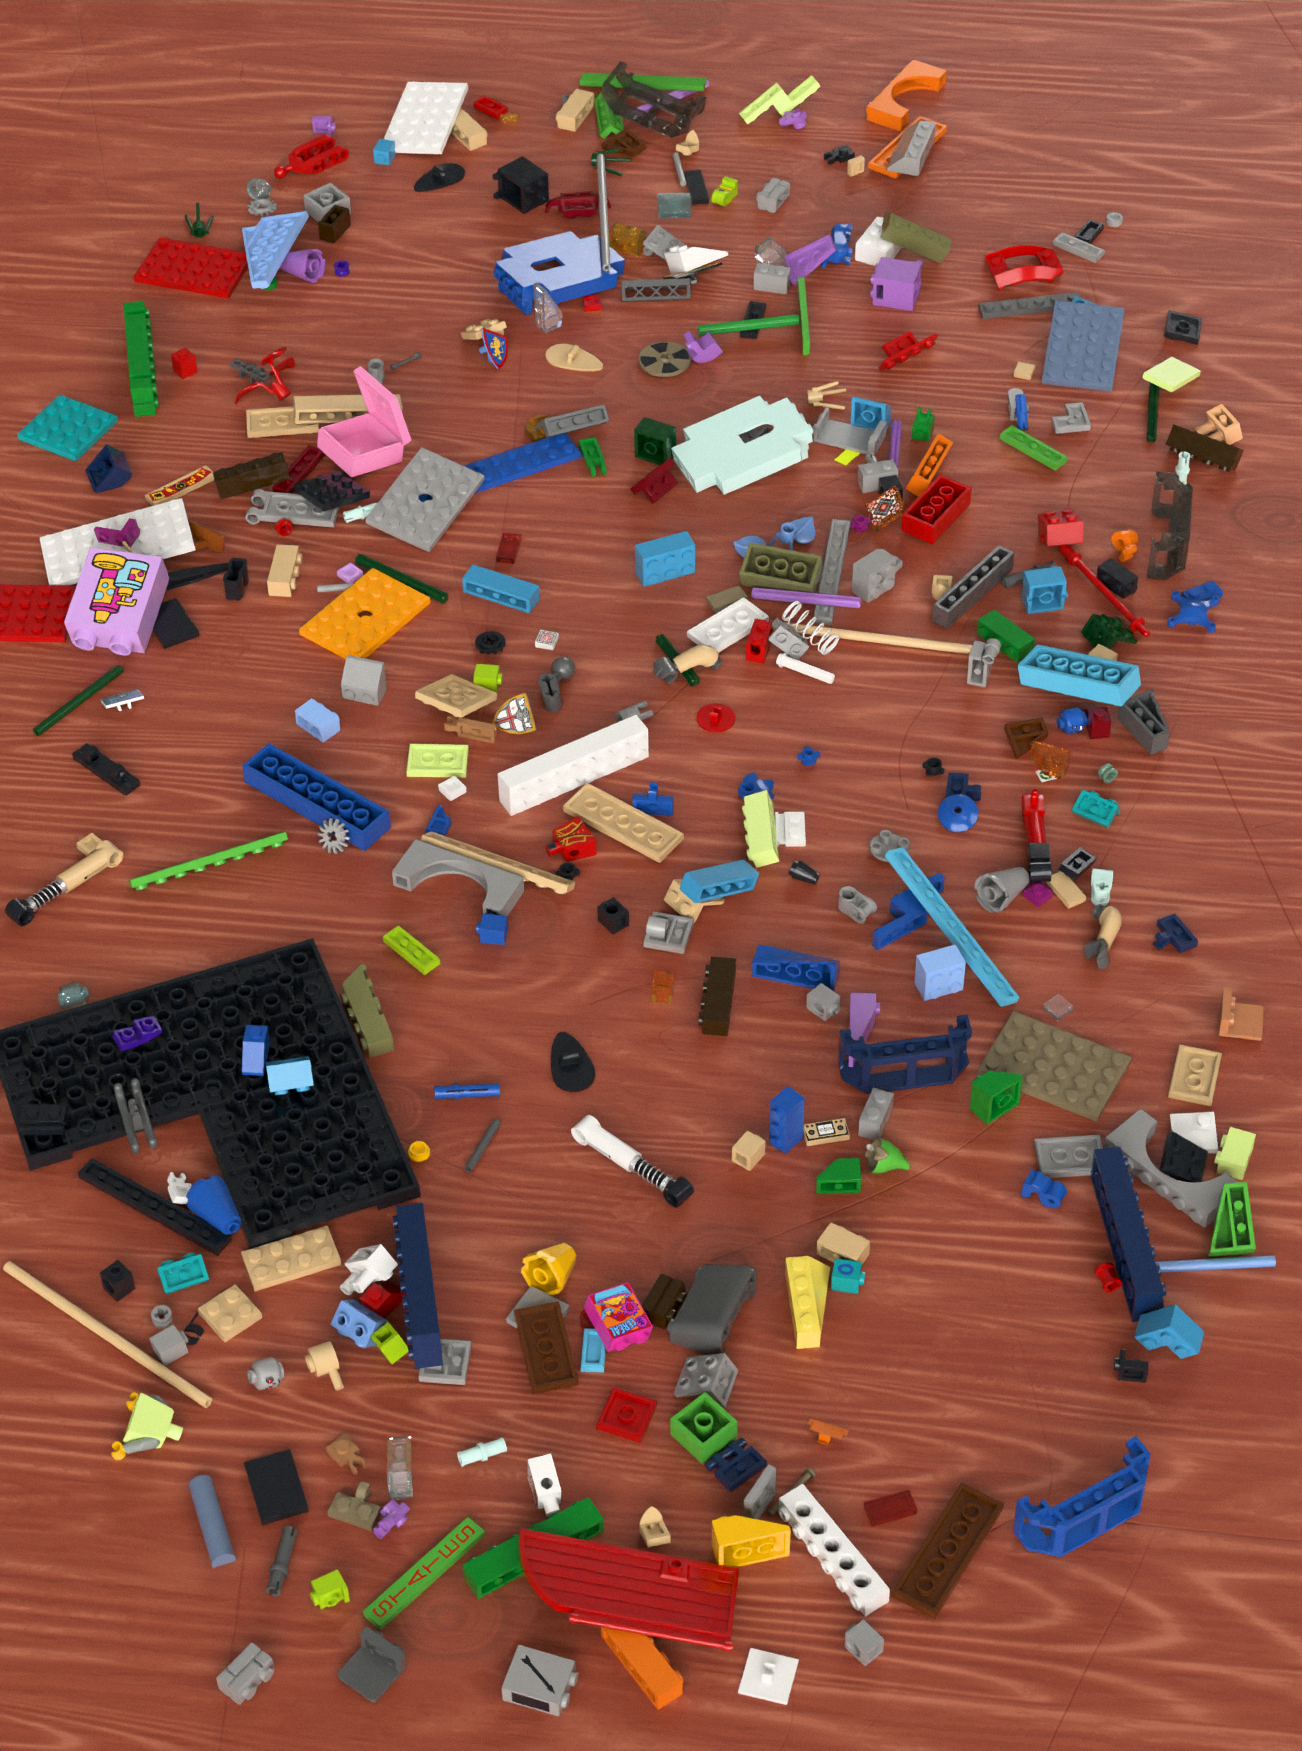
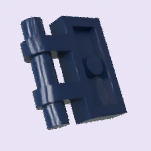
M743 1438L736 1442H730L727 1444L726 1449L710 1456V1460L704 1464L709 1472L714 1468H719L715 1471V1477L729 1492H732L767 1467V1461L752 1446L745 1451L742 1449L747 1446ZM731 1456L735 1457L729 1462L726 1461Z

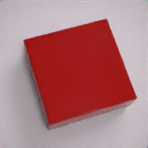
M599 295L582 297L585 312L602 310Z

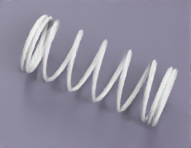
M799 601L790 604L784 611L782 620L788 621L789 626L796 625V632H803L804 639L811 638V645H818V651L823 655L829 653L838 643L839 636L834 634L829 637L820 650L821 642L830 635L831 629L822 636L820 642L813 644V636L823 628L824 623H821L815 629L812 636L806 638L804 636L805 631L816 621L817 617H813L805 629L798 631V624L806 618L809 610H806L801 615L797 623L791 625L790 619L800 610L802 604ZM797 604L792 613L785 618L790 609ZM834 638H836L835 641H834L828 648H826V646H827Z

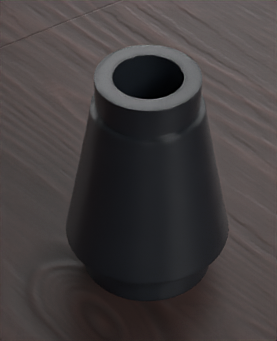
M795 860L788 875L792 876V879L816 885L820 877V873H817V871L801 860Z

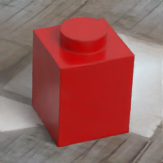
M187 348L180 349L171 354L173 371L182 379L197 373L195 355Z

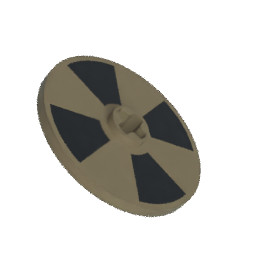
M664 341L650 344L642 349L639 354L640 367L648 374L658 377H671L681 374L688 369L691 363V356L687 349L674 342Z

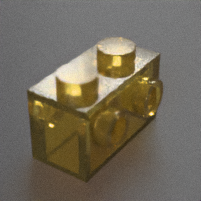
M615 223L609 230V244L612 249L635 256H640L644 251L645 230L622 223Z

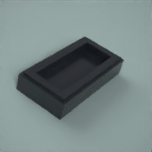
M1088 220L1074 237L1091 244L1104 230V224Z

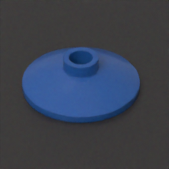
M951 795L940 804L938 818L942 826L947 830L958 833L965 832L975 825L978 819V807L966 795ZM956 808H960L962 810L960 813L954 812Z

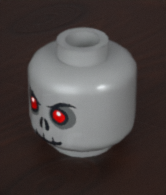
M273 1357L254 1361L251 1365V1370H248V1380L258 1390L275 1388L284 1379L283 1366L281 1362H277Z

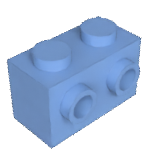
M347 1299L341 1300L330 1325L335 1327L340 1335L355 1340L354 1343L357 1346L367 1348L376 1346L370 1336L388 1321L356 1300Z

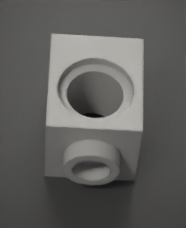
M820 983L807 994L806 1008L826 1022L830 1017L837 1015L839 1012L840 996Z
M863 1619L857 1625H851L845 1632V1647L866 1666L883 1652L884 1639Z

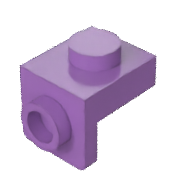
M312 116L313 133H328L332 137L333 132L336 131L335 122H332V116Z

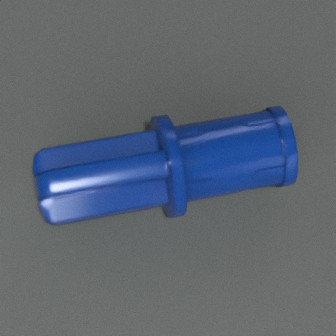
M1018 394L1015 396L1017 428L1028 430L1027 413L1029 411H1027L1026 395Z

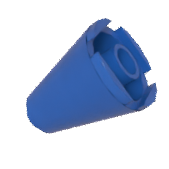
M209 1175L211 1178L207 1180L201 1178L187 1192V1207L222 1233H235L241 1225V1218L226 1182L217 1175Z

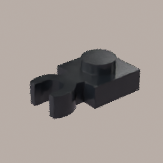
M847 145L835 148L833 152L824 153V160L828 159L829 165L834 164L835 161L840 163L846 162L855 157V153Z

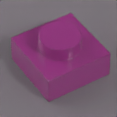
M1035 882L1024 890L1023 896L1039 907L1052 898L1053 891L1041 882Z

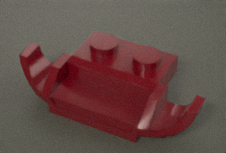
M593 191L560 193V197L552 198L547 202L545 212L549 213L552 206H558V211L562 212L563 217L568 219L576 218V216L592 217V215H596V209H598L599 194H594ZM607 198V206L611 208L610 201Z

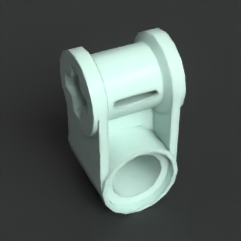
M1092 868L1091 902L1094 905L1102 904L1106 906L1109 903L1113 870Z

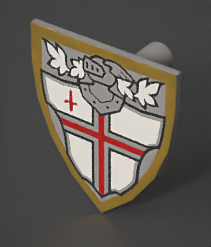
M523 693L507 700L495 714L492 724H496V728L509 734H525L536 731L537 728L527 694Z

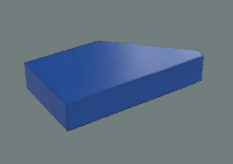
M441 805L437 806L425 830L426 833L432 831L443 836L447 835L451 827V820L445 814Z

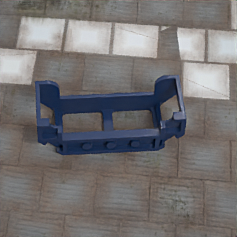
M968 1015L957 1016V1026L953 1028V1025L948 1026L949 1034L865 1044L863 1036H860L859 1040H854L851 1037L850 1029L840 1030L838 1066L842 1080L866 1094H871L873 1087L889 1092L952 1084L969 1065L967 1041L972 1037V1029ZM844 1053L859 1062L856 1061L853 1067H849V1060H844ZM946 1058V1065L916 1068V1063L919 1060ZM907 1063L906 1070L870 1074L873 1066Z

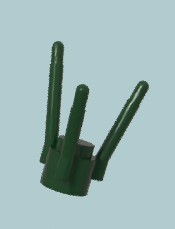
M617 148L606 151H596L595 153H592V166H594L595 170H597L598 154L604 155L619 152L620 149ZM604 155L605 165L606 161H632L631 158H606V155ZM605 167L606 172L620 176L623 175L622 172Z
M196 203V221L193 225L188 215H185L190 234L197 238H202L205 234H209V228L214 216L211 215L207 225H205L200 220L199 203Z

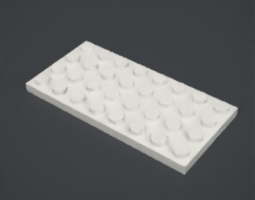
M182 498L40 537L49 585L70 586L77 584L90 547L128 552L123 546L98 542L94 528L97 526L121 531L129 518L136 519L140 528V535L131 547L134 553L166 559L195 551Z

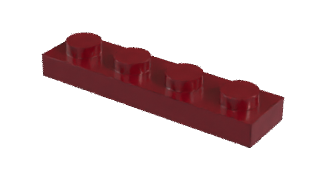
M308 445L288 468L291 479L276 483L272 487L273 492L292 494L294 492V484L304 480L325 456V453L319 448Z

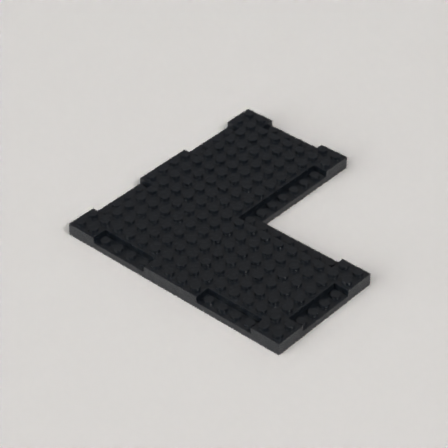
M313 938L0 1030V1080L30 1171L73 1158L72 1152L127 1136L117 1104L114 1085L116 1083L122 1085L128 1106V1101L134 1099L131 1080L136 1078L140 1082L152 1128L197 1114L200 1115L222 1176L241 1218L240 1226L249 1249L293 1236V1231L366 1208L377 1206L378 1210L421 1197L418 1181ZM150 1016L156 1018L162 1028L161 1034L137 1047L120 1051L113 1039V1031L132 1027L134 1020ZM246 1025L268 1026L270 1046L267 1062L309 1056L314 1086H309L310 1090L297 1092L296 1088L288 1089L286 1094L275 1095V1092H270L266 1067L264 1076L242 1075L243 1039ZM23 1104H67L68 1111L64 1135H20L18 1129L20 1127Z

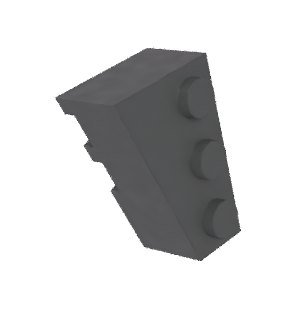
M1153 689L1133 696L1123 706H1119L1118 720L1150 755L1167 749L1170 731L1163 714L1161 715L1159 703L1155 700Z

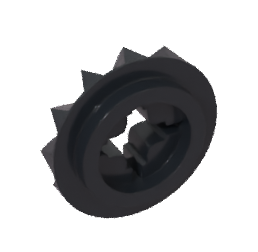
M488 631L476 638L475 645L481 654L486 652L487 655L490 653L496 655L497 651H503L506 641L502 634Z

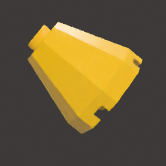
M566 1243L530 1253L523 1258L525 1265L522 1267L521 1273L529 1287L533 1286L550 1296L558 1294L563 1290L576 1261V1253Z

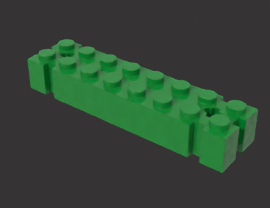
M144 301L123 303L130 390L135 417L156 415V407H159L158 397H155L158 396L149 308H145Z

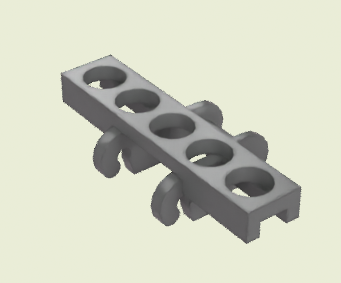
M237 358L230 363L231 368L239 371V378L251 375L249 380L251 384L256 381L265 384L266 380H270V375L264 372V368L259 369L254 363L249 365Z

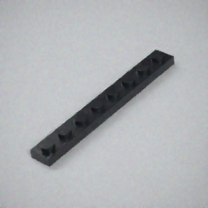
M93 1158L78 1172L81 1180L217 1256L232 1241L230 1234L222 1233L203 1219Z

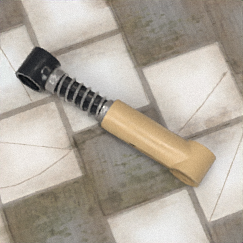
M109 840L102 841L93 853L57 875L56 880L52 881L51 885L47 884V887H43L42 890H38V893H34L33 896H29L25 900L18 898L11 900L5 908L6 915L21 927L28 925L34 917V912L41 908L42 904L46 905L45 902H50L51 898L55 899L54 896L59 897V893H69L105 868L116 867L123 859V852Z

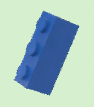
M789 1086L770 1100L769 1142L775 1149H779L785 1154L803 1139L805 1098Z

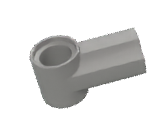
M377 358L371 359L368 362V373L381 384H383V379L385 378L383 361Z

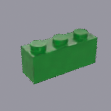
M996 610L978 619L977 634L986 641L991 638L997 639L1001 643L1000 651L1015 662L1022 661L1034 648L1035 638Z

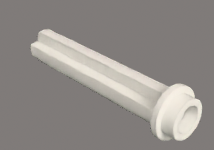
M780 653L777 657L776 664L781 668L785 666L830 684L835 679L834 674L788 657L787 653Z

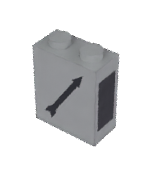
M518 1645L502 1685V1699L560 1717L562 1709L568 1707L571 1696L569 1693L571 1686L575 1687L578 1680L579 1672L576 1671L575 1661Z

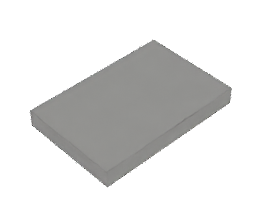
M1100 1135L1034 1139L1039 1171H1041L1043 1176L1050 1178L1091 1175L1094 1150L1103 1149Z

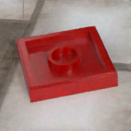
M613 1387L596 1424V1429L641 1443L657 1407V1401Z

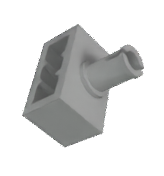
M871 453V456L870 454L865 456L867 464L858 465L857 482L862 493L878 491L879 478L897 475L898 477V469L893 459L878 462L876 455Z

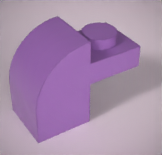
M690 331L684 334L687 340L685 342L688 347L687 351L692 359L698 363L712 361L723 353L721 347L709 332L698 341Z

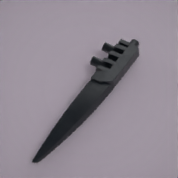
M228 563L168 572L169 582L166 590L198 582L228 571Z

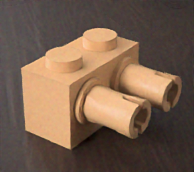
M1223 404L1207 411V423L1194 429V432L1204 436L1213 432L1212 435L1207 437L1229 445L1243 439L1239 422Z

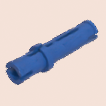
M454 1083V1085L434 1086L435 1099L454 1098V1100H459V1098L500 1097L499 1083L458 1085V1083ZM471 1090H488V1091H471ZM448 1091H465V1092H448Z

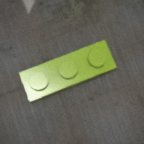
M399 925L383 936L384 943L422 974L426 975L440 965V958Z

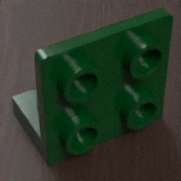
M1092 614L1081 630V633L1094 647L1100 644L1111 650L1116 641L1133 644L1138 642L1133 631L1126 628L1123 620L1116 616L1108 617L1104 614Z

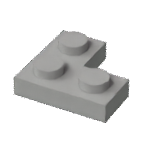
M1083 402L1065 404L1067 415L1052 417L1051 423L1055 434L1091 430V423Z

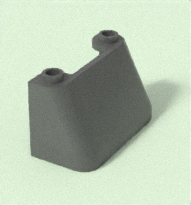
M704 1264L703 1267H698L695 1281L677 1316L669 1322L667 1331L670 1332V1342L705 1355L725 1353L723 1343L730 1337V1328L744 1301H748L749 1298L752 1299L756 1292L757 1268L748 1265Z

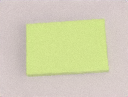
M1170 357L1144 372L1143 379L1173 392L1199 377L1201 370Z
M410 744L406 771L407 777L455 776L466 778L469 745Z

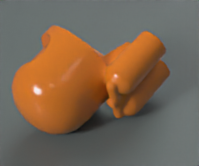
M1130 528L1117 531L1111 537L1114 547L1121 552L1119 556L1121 562L1131 559L1134 555L1133 553L1138 549V546H1136L1139 540L1138 534Z

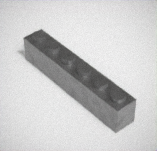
M998 545L933 604L932 621L946 629L950 628L998 584L1002 577H1005L1013 570L1014 552Z

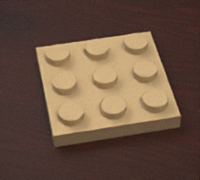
M451 674L417 690L415 698L423 701L424 704L435 706L441 711H447L455 717H464L496 701L497 693Z

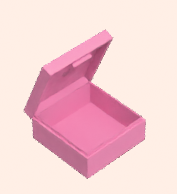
M361 366L354 370V374L368 413L321 427L318 430L317 447L351 478L402 462L403 448L412 441L397 397Z

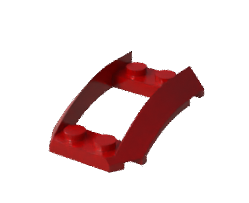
M1023 245L1008 247L985 255V261L999 291L1002 290L1003 286L1009 284L1014 286L1029 281L1045 280L1053 283V279L1057 275L1060 277L1064 273L1054 249ZM1033 255L1037 256L1041 266H1023L1009 270L1005 259Z

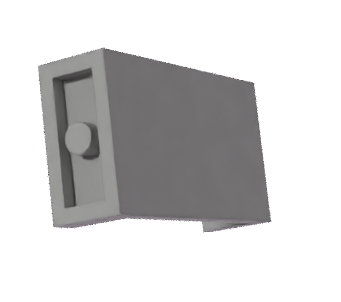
M826 407L824 412L820 413L818 422L814 423L812 427L814 442L871 455L873 453L876 455L886 437V421L880 420L875 430L830 420L829 407Z

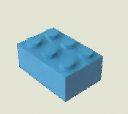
M687 531L635 545V573L643 587L695 573V543Z

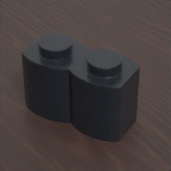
M232 558L229 561L228 571L223 577L226 599L241 600L244 596V587L249 582L246 559Z

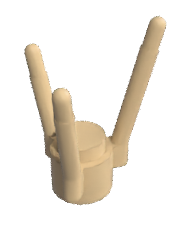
M838 381L813 387L812 390H807L808 403L813 404L814 407L820 406L844 410L845 406L820 403L819 401H823V395L846 392V389L822 392L823 389L838 385Z

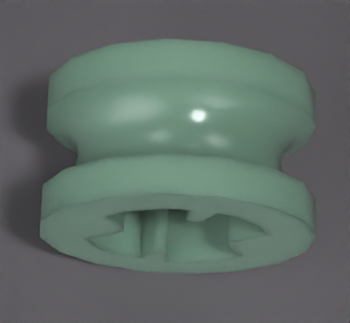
M1110 763L1103 765L1098 771V777L1104 783L1112 782L1118 775V770Z

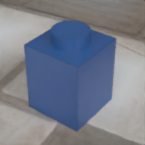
M483 913L481 922L478 921L476 933L480 934V943L505 945L508 933L507 916Z

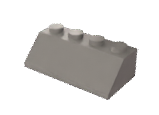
M920 120L903 131L887 171L919 176L935 140L936 123Z

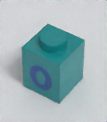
M835 1258L831 1290L858 1294L859 1286L864 1285L866 1272L861 1271L862 1262Z

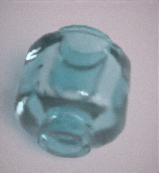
M253 178L247 184V193L253 199H266L271 193V186L265 179Z
M77 981L61 986L59 993H56L61 1009L65 1008L66 1010L86 1005V999L90 998L87 987H82Z

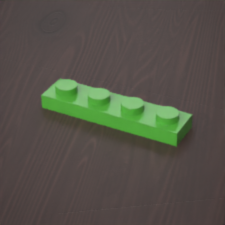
M1013 425L1000 433L1002 441L1055 471L1067 463V456Z

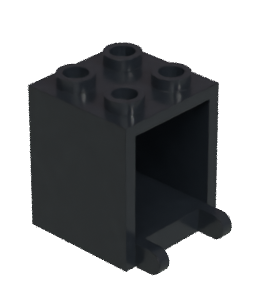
M523 156L498 168L497 172L492 175L494 180H498V191L493 194L494 199L502 198L523 214L549 201L548 173Z

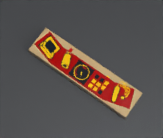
M205 465L146 494V501L154 506L175 500L214 481L213 471Z

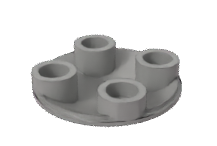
M882 830L879 835L870 841L869 849L877 859L889 862L885 858L888 850L903 847L909 854L910 842L907 838L892 834L889 830Z

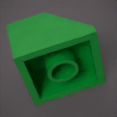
M988 1071L983 1075L977 1076L972 1081L970 1109L988 1125L1020 1104L1023 1076L1016 1073Z

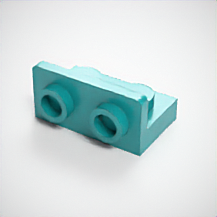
M1082 790L1072 808V813L1106 828H1109L1115 815H1119L1121 812L1116 801L1107 798V800L1103 799L1098 793L1091 790L1089 792Z
M195 1253L184 1255L182 1257L183 1260L177 1262L168 1260L160 1264L161 1267L157 1268V1274L160 1277L165 1295L209 1281L201 1254L195 1255Z

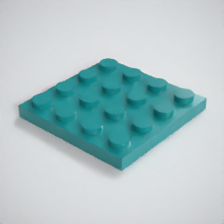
M59 395L17 435L18 440L77 461L118 422V418L114 414Z

